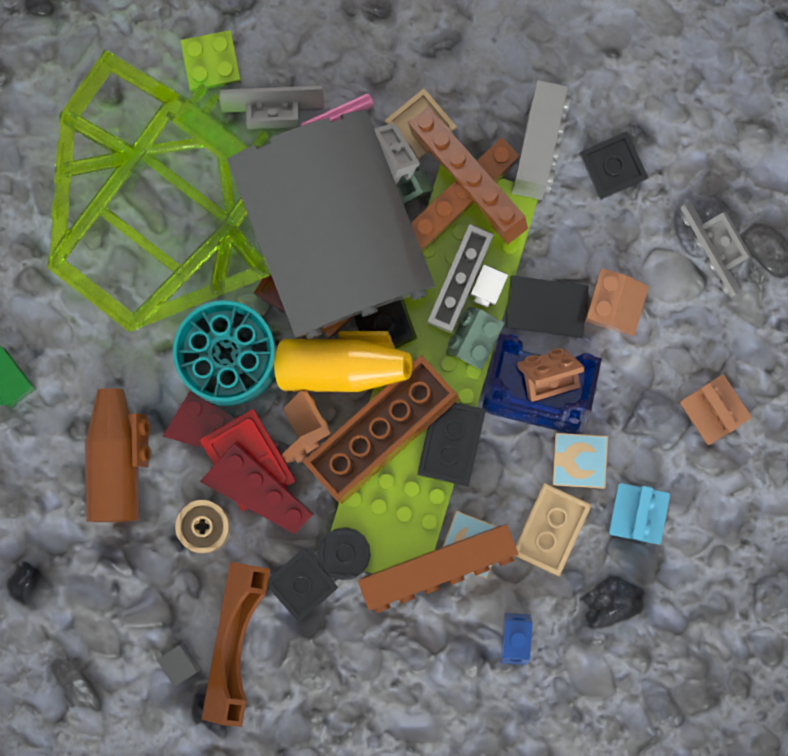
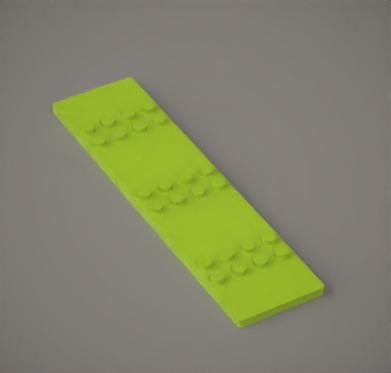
M440 164L433 187L434 191L431 193L428 206L456 181L442 164ZM503 178L496 184L525 215L528 229L507 245L491 227V224L476 204L471 206L423 252L435 287L426 290L427 296L420 299L412 300V297L404 299L417 339L397 348V350L410 353L412 363L422 355L460 397L455 403L473 407L478 405L495 344L482 370L457 357L448 355L446 353L448 341L455 334L460 324V317L468 307L481 309L498 320H503L508 303L510 278L512 275L516 276L538 199L512 194L514 182ZM470 224L494 235L452 334L428 325V319ZM483 265L508 275L495 306L490 304L488 308L475 303V297L471 296ZM388 385L373 388L370 401ZM428 427L343 504L339 503L331 531L336 528L348 527L356 529L365 536L370 545L371 557L364 572L373 574L434 551L454 484L417 476Z

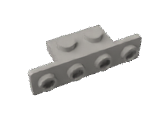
M323 86L220 90V104L223 113L246 112L247 129L299 127V109L324 108Z
M692 203L683 204L680 206L683 211L681 213L682 219L686 225H691L695 232L694 239L701 249L704 248L708 255L707 262L713 271H717L721 278L720 285L725 293H729L731 297L740 294L742 290L730 269L752 256L726 212H723L703 224Z

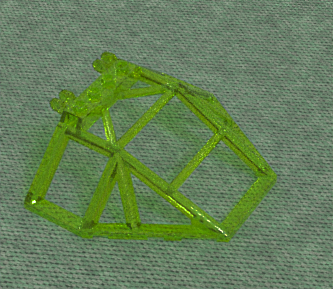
M104 50L59 114L60 136L59 141H57L54 176V183L56 185L55 197L52 201L51 219H53L47 268L125 330L132 332L271 275L265 257L258 252L238 228L248 213L241 197L234 205L229 164L227 158L253 145H256L257 148L261 147L266 141L268 134L262 131L250 146L209 114L216 106L220 96L216 93L212 95L203 108L196 104L206 93L208 87L204 84H201L189 99L109 50ZM111 73L162 102L133 145L81 116ZM169 121H172L192 137V139L153 144ZM75 132L112 153L73 160ZM203 147L207 148L217 156L225 211L153 155ZM141 160L222 222L181 265L107 208V205ZM115 168L77 220L67 229L71 177ZM99 216L106 219L173 272L134 313L67 261V258ZM232 248H234L251 269L227 278ZM216 252L210 285L168 301Z

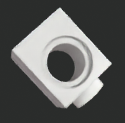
M483 265L471 293V296L475 297L474 302L487 308L490 304L495 306L508 275Z

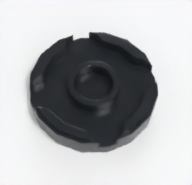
M348 527L336 528L327 533L320 542L318 550L319 563L332 578L339 580L354 579L362 574L369 564L371 557L370 545L365 536L356 529Z

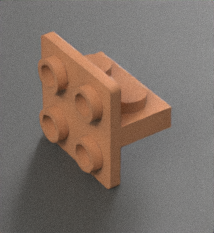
M553 349L547 354L528 356L525 360L517 362L518 369L525 375L527 395L531 402L580 388L578 373L584 372V366L565 349Z
M724 375L717 377L680 401V405L707 445H711L751 419L750 413Z

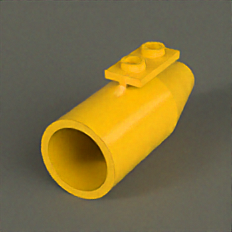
M339 331V339H283L278 344L275 354V377L278 386L283 391L361 392L407 380L411 377L413 368L410 353L395 349L388 331Z

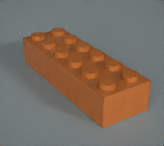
M422 355L412 363V374L409 379L386 386L303 461L339 503L343 504L460 399L457 393Z

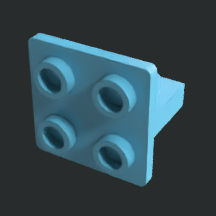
M623 483L618 484L609 534L653 544H661L670 494L653 490V488L646 486L638 487Z

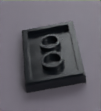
M512 275L510 278L505 328L582 338L588 286Z
M454 403L427 429L417 476L469 487L486 409Z

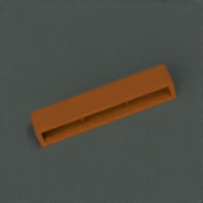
M505 523L358 579V583L368 610L374 609L375 613H379L391 608L389 605L391 602L399 600L400 604L415 599V593L424 590L425 594H429L439 590V584L449 581L450 585L465 580V574L474 572L475 575H479L489 571V565L497 562L500 566L515 561L513 556L518 555V551L509 527Z

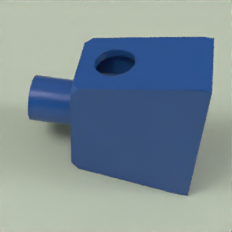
M504 613L501 663L527 665L529 663L533 624L531 615Z

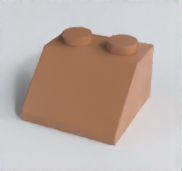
M601 268L594 286L585 322L635 336L649 286L627 275Z

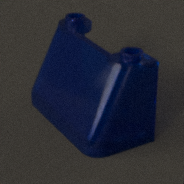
M500 333L482 408L486 409V412L519 422L568 434L583 433L592 411L602 358L595 357L589 353L576 356L575 359L584 366V372L578 373L580 388L531 402L527 395L525 375L518 369L517 362L525 360L528 356L541 355L522 351L523 343L517 336Z

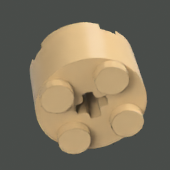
M197 500L189 503L181 510L176 519L175 531L180 542L190 551L195 553H212L219 550L227 542L231 532V522L227 512L220 505L208 500ZM205 519V523L210 524V529L205 530V534H202V531L197 529V525L202 524V520Z

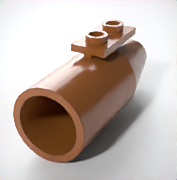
M98 389L85 440L86 522L139 521L138 467H149L151 450L148 446V434L150 433L151 426L148 415L130 414L124 389Z

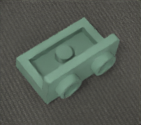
M468 307L460 317V324L455 334L448 341L446 353L459 358L476 369L482 370L505 323L481 309Z

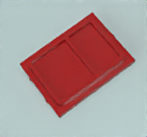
M254 408L199 439L214 465L237 442L285 487L296 481ZM237 503L241 511L248 509L247 507Z

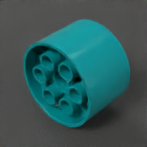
M214 301L196 308L183 320L174 338L173 360L182 381L200 398L218 406H240L258 398L273 381L277 344L267 323L255 310L235 301ZM235 315L244 317L240 326L234 329ZM218 320H226L228 328L226 331L218 333L214 329L215 323ZM204 321L208 323L211 329L208 334L198 327ZM244 329H249L253 332V337L249 342H241L239 340V333ZM198 336L207 338V344L202 349H196L193 345L195 338ZM264 342L267 343L268 352L252 351L251 346ZM220 345L227 351L233 350L231 352L233 363L226 358L220 359L223 356L219 348ZM186 354H199L198 359L186 363ZM248 355L256 357L257 360L256 365L251 369L244 368L242 364L243 359ZM202 362H208L211 366L210 372L203 376L197 373L198 365ZM226 372H233L235 374V381L231 385L222 384L221 379ZM243 372L255 381L248 389H246L239 376L243 375ZM212 377L217 378L214 394L205 390Z

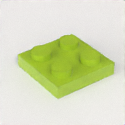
M231 30L180 40L191 92L241 82Z

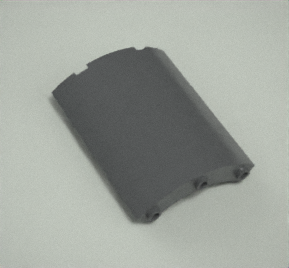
M367 110L342 114L340 116L342 120L331 122L330 118H325L271 137V142L257 148L256 145H253L227 158L295 338L305 335L307 339L314 338L322 334L321 329L360 313L363 317L371 315L378 311L376 307L408 297H412V300L420 299L427 296L426 290L435 287Z

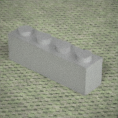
M469 224L428 319V325L452 334L494 234Z

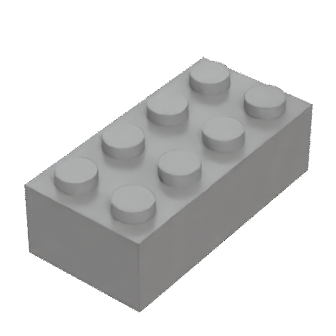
M537 80L512 194L542 200L545 192L550 193L555 175V170L551 168L555 169L561 145L556 144L561 142L566 123L564 120L571 100V96H567L568 86Z

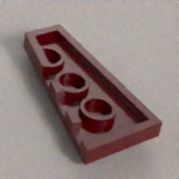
M189 391L163 437L204 448L199 439L210 434L214 429H218L234 420L235 417ZM273 440L276 447L278 448L280 444Z
M237 442L200 480L201 483L294 534L314 514Z

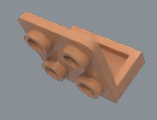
M306 390L300 391L283 408L290 425L298 437L282 454L286 464L294 460L297 463L304 461L311 455L310 453L319 448L320 444L331 435L327 422L321 417L313 397Z

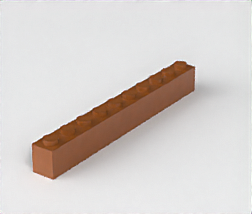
M501 137L477 162L497 183L519 162L520 155ZM457 181L449 186L411 222L422 253L475 204ZM355 316L321 330L328 339H332Z

